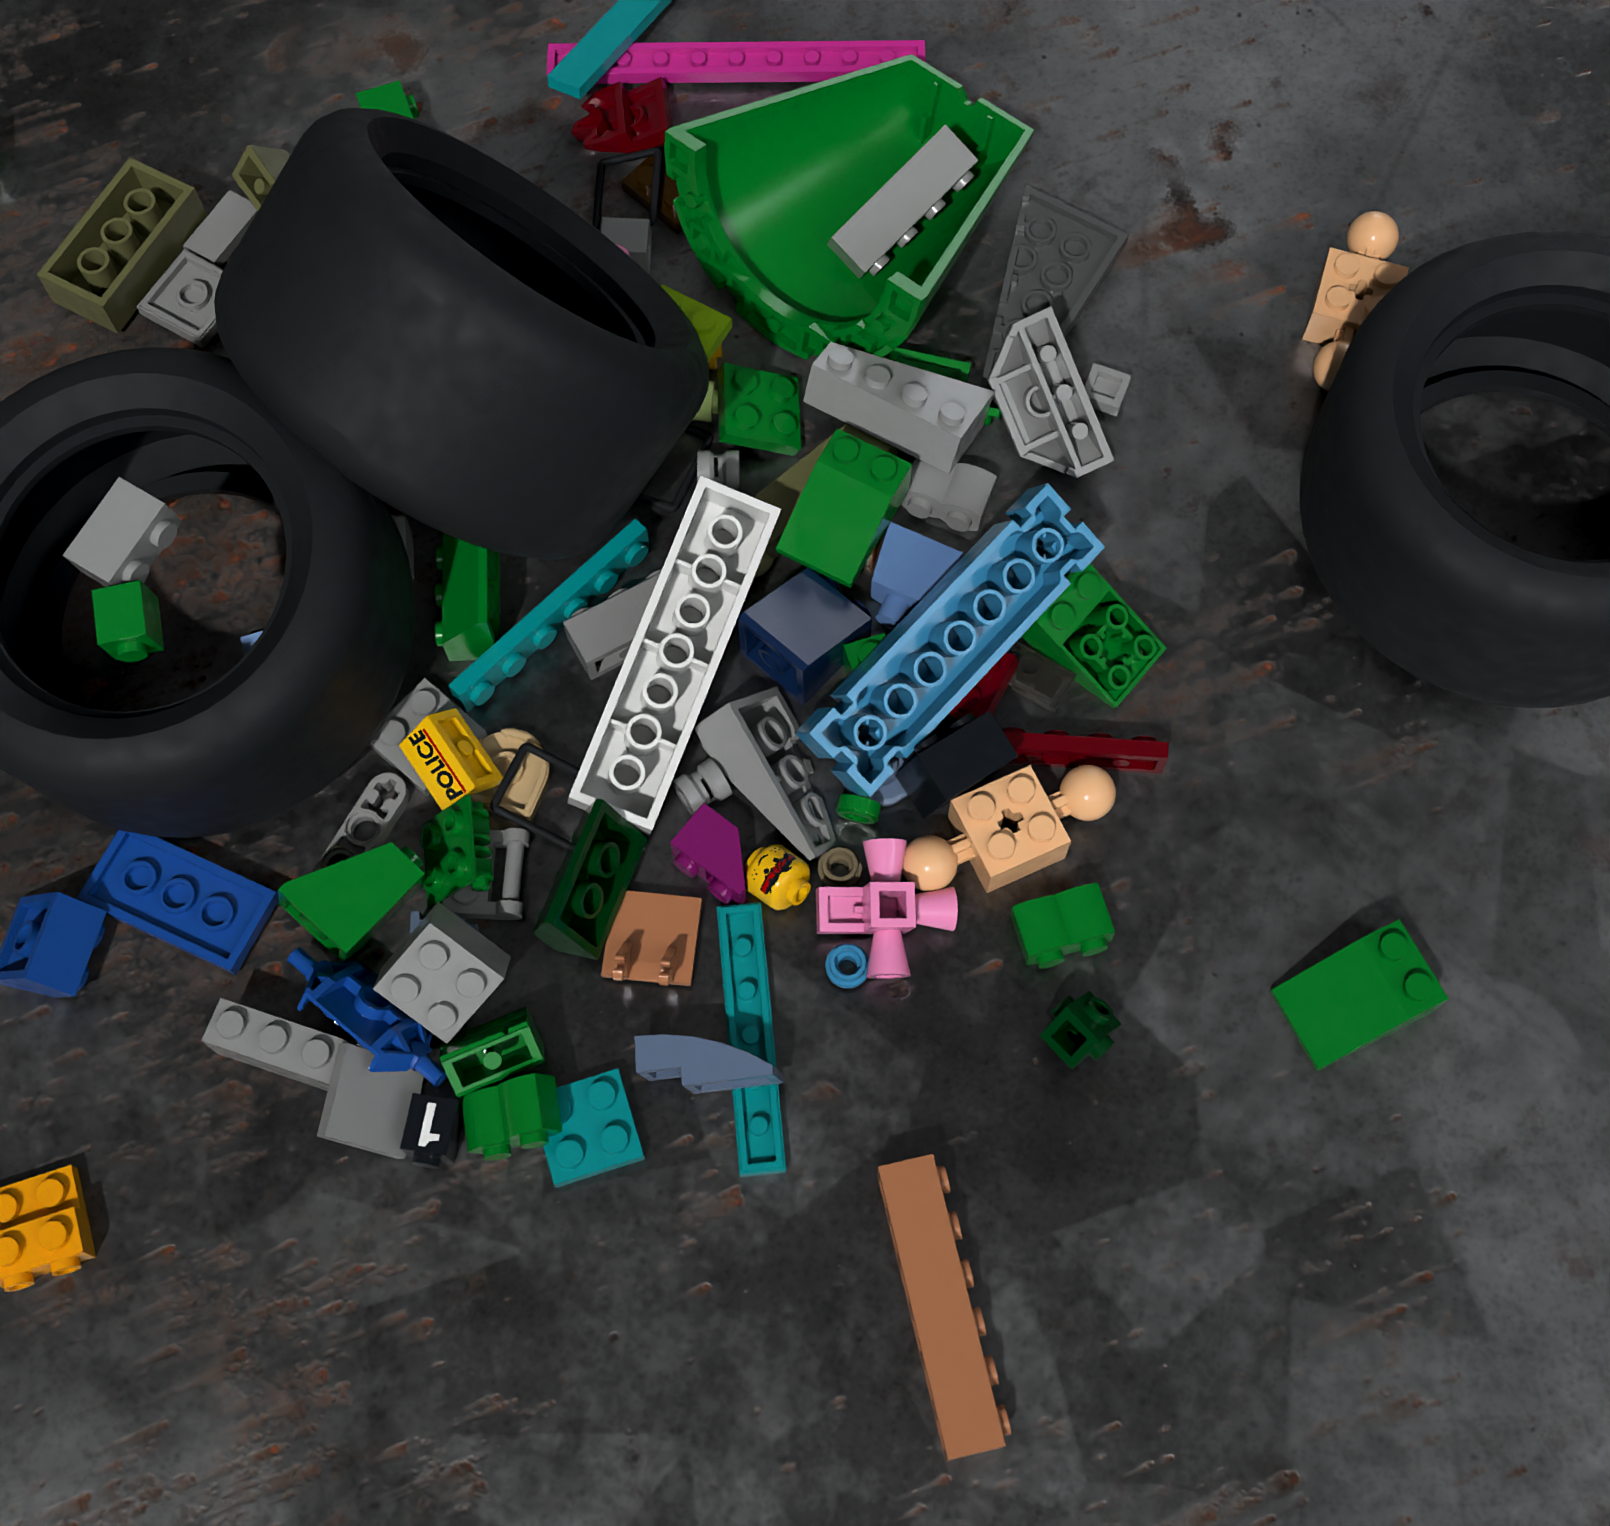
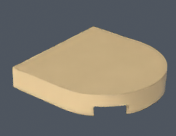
M514 728L501 729L500 732L490 734L483 739H478L503 777L522 744L531 743L545 750L533 735ZM527 751L499 806L533 822L550 783V763ZM501 781L492 789L472 794L471 802L484 803V809L492 812L490 802Z

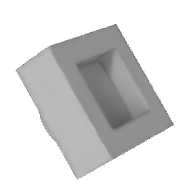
M1093 363L1084 386L1093 409L1117 417L1129 388L1132 375Z

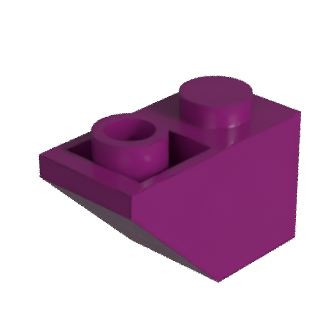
M703 803L671 840L670 845L674 857L673 863L687 876L693 878L697 874L709 883L707 886L708 890L721 902L728 904L732 901L736 905L745 904L747 899L739 829Z

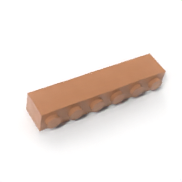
M933 1154L878 1166V1183L945 1462L1003 1448L1006 1446L1004 1436L1011 1435L1010 1423L1004 1404L999 1406L995 1404L991 1386L999 1384L997 1371L992 1355L983 1356L979 1337L986 1336V1329L980 1307H971L967 1289L974 1287V1281L968 1259H959L955 1241L962 1240V1233L956 1211L949 1213L947 1211L943 1194L950 1193V1185L945 1166H936Z

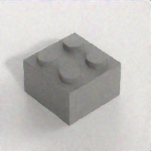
M438 902L383 965L373 990L447 1044L505 979L511 956Z

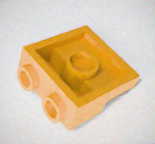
M73 1165L64 1166L0 1188V1287L4 1288L5 1292L30 1287L34 1284L35 1277L50 1272L52 1276H61L81 1269V1262L96 1257L77 1167Z

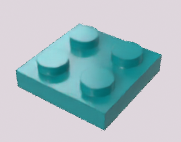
M618 1068L556 1088L562 1132L549 1137V1144L543 1146L553 1184L556 1188L645 1159Z

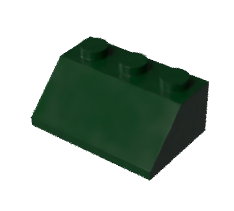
M596 798L584 811L579 825L573 833L570 846L560 869L556 873L553 886L538 916L537 924L533 931L534 935L555 951L598 960L648 840L603 799Z

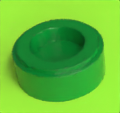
M841 794L839 795L835 811L844 819L863 824H874L878 822L882 806L880 803L866 797Z

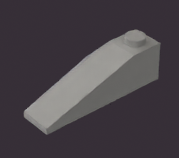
M777 686L729 702L694 726L703 749L709 754L722 773L808 861L823 855L833 847H838L824 801L818 794L813 793L808 778L809 775L814 773L809 759H802L796 741L799 739L795 734L799 729L798 723Z

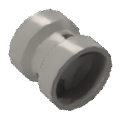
M698 450L697 482L700 476L740 491L739 450H726L723 454H714L711 450ZM715 465H718V477H715Z
M711 758L698 764L696 771L692 774H682L672 780L678 797L692 816L703 803L708 805L714 800L722 801L732 795V790L725 776Z

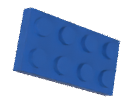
M118 830L77 896V899L107 911L106 915L236 975L277 905L278 893L156 836Z

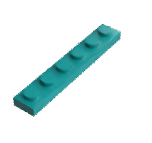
M636 519L631 521L448 685L455 702L466 712L475 705L484 704L493 695L495 687L507 676L513 677L519 673L524 667L526 659L538 648L544 649L552 643L557 635V631L564 626L563 622L568 620L574 612L588 607V603L598 594H605L610 591L616 584L618 576L628 567H635L640 564L646 557L648 549H650L647 528Z

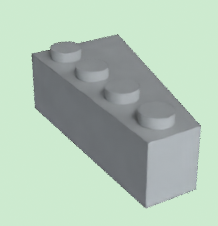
M945 124L831 237L827 245L859 279L867 271L874 276L890 260L885 253L894 244H897L900 248L905 246L918 233L914 225L923 216L930 221L947 204L942 197L951 188L958 193L975 176L970 169L978 159Z

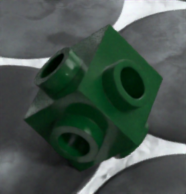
M1088 991L1076 1000L1069 995L1060 1002L1050 1013L1054 1020L1039 1036L1073 1069L1089 1056L1095 1062L1099 1060L1115 1044V1041L1110 1036L1122 1023L1113 1015L1112 1009L1104 1000L1095 997L1091 991Z

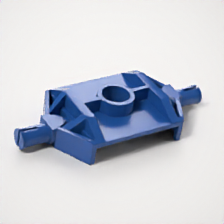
M301 947L294 949L290 953L287 962L306 976L305 979L308 981L297 1009L302 1011L306 1003L311 1001L327 1017L334 1020L354 1037L361 1046L375 1056L368 1068L369 1071L400 1072L408 1071L409 1069L417 1070L434 1087H437L446 1079L447 1075L444 1068L429 1056L432 1051L429 1045L433 1033L373 990L378 975L363 962H328L323 960L318 963Z

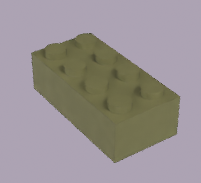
M129 157L37 273V276L54 303L119 334L137 310V305L184 249V243L204 221L207 213L194 187Z

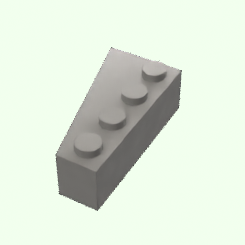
M830 342L811 366L803 402L950 474L983 428L995 391Z

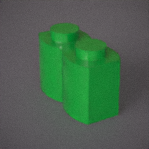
M1098 883L1085 884L1055 895L1028 900L1013 906L1011 909L1010 917L1026 965L1038 964L1040 969L1050 968L1064 962V955L1081 951L1082 956H1092L1101 953L1108 948L1107 943L1111 942L1115 935V930Z
M539 1073L526 1074L506 1080L497 1086L473 1091L461 1097L468 1153L483 1154L484 1160L492 1161L508 1158L512 1155L511 1149L519 1146L523 1149H532L548 1145L549 1137L562 1132L555 1076Z

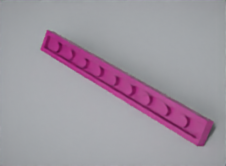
M925 40L632 43L595 84H614L619 81L622 84L648 83L662 77L665 83L821 82L910 54L926 63ZM548 43L546 75L559 64L577 43Z

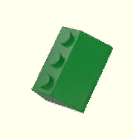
M443 533V545L436 546L438 570H443L442 583H436L435 588L437 607L442 608V621H436L435 623L436 643L438 647L443 646L449 662L477 660L500 639V552L488 550Z

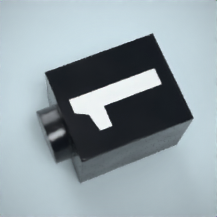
M418 1093L412 1094L400 1149L407 1156L412 1157L411 1163L413 1165L439 1169L440 1162L454 1164L464 1121L460 1101Z

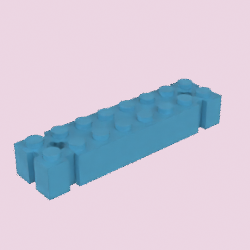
M1048 483L1027 489L1005 512L1011 520L994 524L830 695L837 702L836 706L818 708L795 732L799 739L818 758L835 759L838 762L830 771L854 795L871 797L894 772L887 764L890 759L907 758L914 751L913 748L919 745L1071 584L1064 575L1083 571L1105 548L1083 522L1069 523L1064 516L1071 508ZM860 725L865 726L862 731V735L865 738L864 741H860L858 738L860 734L858 728Z

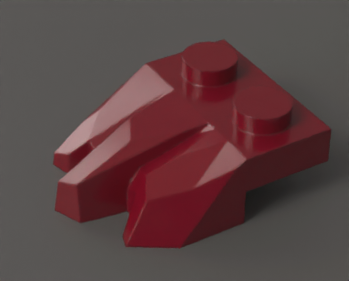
M662 77L628 92L621 81L598 90L581 105L582 109L590 114L574 123L571 134L578 141H584L583 147L590 151L631 153L659 147L665 143V131L673 127L668 87Z

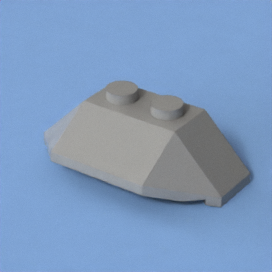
M1052 306L1012 323L987 381L990 389L995 391L994 398L1018 455L1075 478L1113 462L1114 458Z

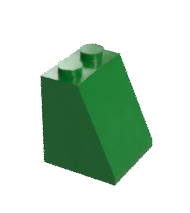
M390 842L285 882L278 889V904L340 962H346L420 889L425 873L420 868L424 863L408 847L403 846L399 849Z

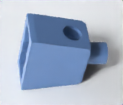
M890 522L871 581L870 597L882 604L875 616L876 620L884 627L894 629L903 620L905 614L908 615L951 570L953 565L957 564L963 557V552Z

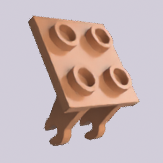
M627 890L606 940L601 976L613 978L616 981L633 980L659 983V985L669 986V984L691 986L702 898Z

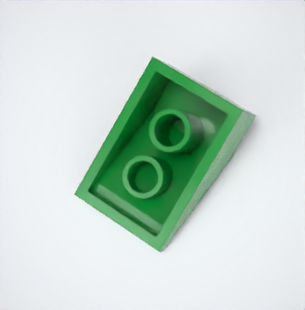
M837 428L815 463L776 546V552L851 588L910 489L912 464Z
M1400 919L1358 939L1270 991L1316 1071L1435 1012L1449 999Z

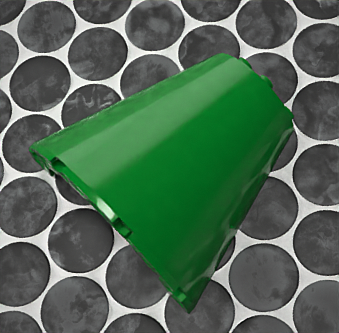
M910 54L673 126L665 131L664 152L667 176L676 180L679 196L673 199V204L686 238L702 268L718 291L726 287L738 301L736 311L741 317L773 343L806 360L813 355L819 356L830 342L882 358L897 348L917 325L1032 139L1034 129L982 97L976 103L970 102L967 99L963 85ZM946 124L978 159L970 169L975 176L958 193L951 188L942 197L947 204L930 221L923 216L914 225L918 233L905 246L900 248L897 244H894L885 253L890 260L874 276L867 271L859 279L827 245L828 241Z

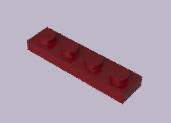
M1017 727L1002 729L1019 755L1008 764L1063 768L1094 765L1109 771L1162 774L1168 760L1169 742L1157 741L1151 736L1116 739L1106 733H1092L1085 737L1070 736L1069 733L1062 730H1049L1039 734L1026 733L1024 729Z

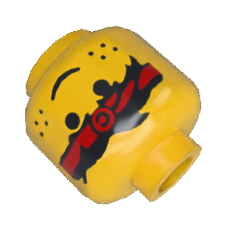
M780 844L758 848L751 854L745 864L744 875L746 876L747 890L774 910H784L792 905L797 906L806 899L810 892L811 885L808 883L810 878L809 865Z

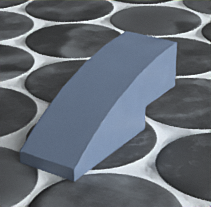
M668 1034L634 1036L636 1073L648 1081L681 1077L682 1086L694 1094L784 1083L783 1073L773 1065L746 1051L721 1042L693 1036Z

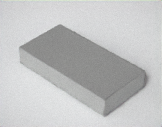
M229 190L184 243L183 248L221 267L237 248L258 211L250 200Z

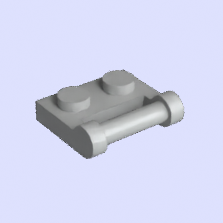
M521 828L490 830L491 843L485 846L492 849V855L487 859H492L493 873L496 848H507L502 900L491 902L492 881L490 882V889L483 892L472 891V884H469L443 900L442 905L452 913L458 914L460 918L520 920L523 915V903L519 902L524 848L529 847L530 832Z

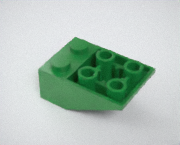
M1089 564L1081 572L1064 575L1071 584L1031 625L1022 637L1039 655L1114 709L1118 707L1167 648L1097 570Z

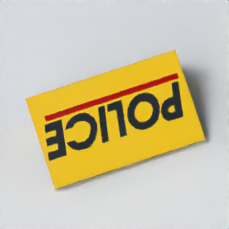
M457 708L427 715L398 745L442 811L465 795H472L494 788L503 779V776Z

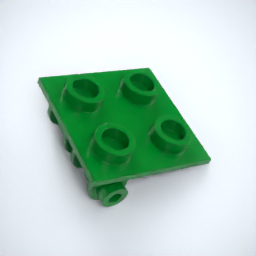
M465 795L422 824L423 829L420 835V843L424 849L425 859L423 887L427 892V907L430 908L469 884H472V891H487L490 889V882L494 880L492 859H487L492 855V849L485 846L491 843L489 811L484 809V803L471 802V795Z

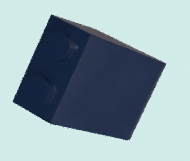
M807 567L745 610L738 617L740 651L745 658L804 705L843 666V645L871 637L872 618L870 612L862 603L855 599L850 601L841 594L838 586L831 578L823 574L819 576Z

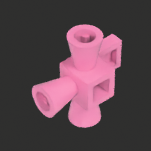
M893 838L866 840L862 843L871 882L864 887H818L816 889L817 934H873L866 977L874 979L910 977L911 973L902 934H906L916 928V924L954 931L958 917L957 894L954 887L915 894V882H900L907 841Z

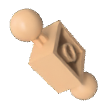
M1380 211L1363 213L1351 223L1347 232V245L1350 252L1330 247L1318 277L1302 340L1325 345L1314 358L1313 375L1318 385L1328 392L1360 325L1376 304L1408 274L1409 267L1383 261L1397 247L1399 230L1395 221L1389 215Z
M1031 765L952 799L950 801L948 820L957 837L948 841L935 835H924L913 839L906 846L902 874L907 882H915V889L923 892L939 890L951 883L959 864L970 860L986 893L996 890L1065 859L1071 840L1060 819L1071 815L1078 820L1093 821L1106 815L1114 805L1116 798L1114 781L1105 770L1098 766L1081 765L1073 768L1064 776L1058 792L1047 796ZM1001 826L1013 827L1016 832L1012 833L1009 828L1001 829Z

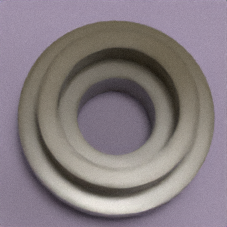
M833 847L819 859L818 875L822 883L827 887H853L861 877V860L849 848ZM837 864H843L847 867L848 872L843 876H837L833 874L831 869Z

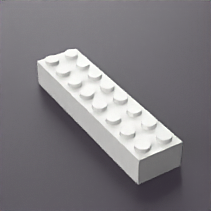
M700 476L568 797V804L586 810L596 798L603 799L640 833L650 835L780 514V508Z

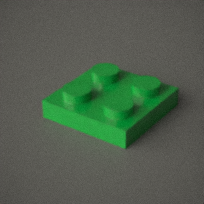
M723 362L717 370L719 442L795 456L801 449L798 378Z

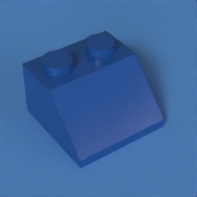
M60 892L20 897L0 949V985L55 998L75 997L77 991L81 990L89 975L87 963L92 950L99 945L103 938L105 926L102 923L107 911Z

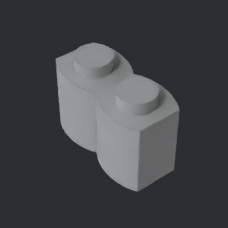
M915 458L912 465L910 489L903 499L901 506L906 508L911 515L918 518H940L951 529L956 531H978L994 491L997 476L983 468L965 463H957L950 474H947Z

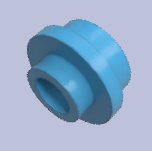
M851 943L840 944L834 947L827 955L825 962L826 974L829 980L838 987L845 989L858 987L867 979L866 973L869 957L858 945ZM843 961H852L856 965V970L846 974L840 970L839 965Z

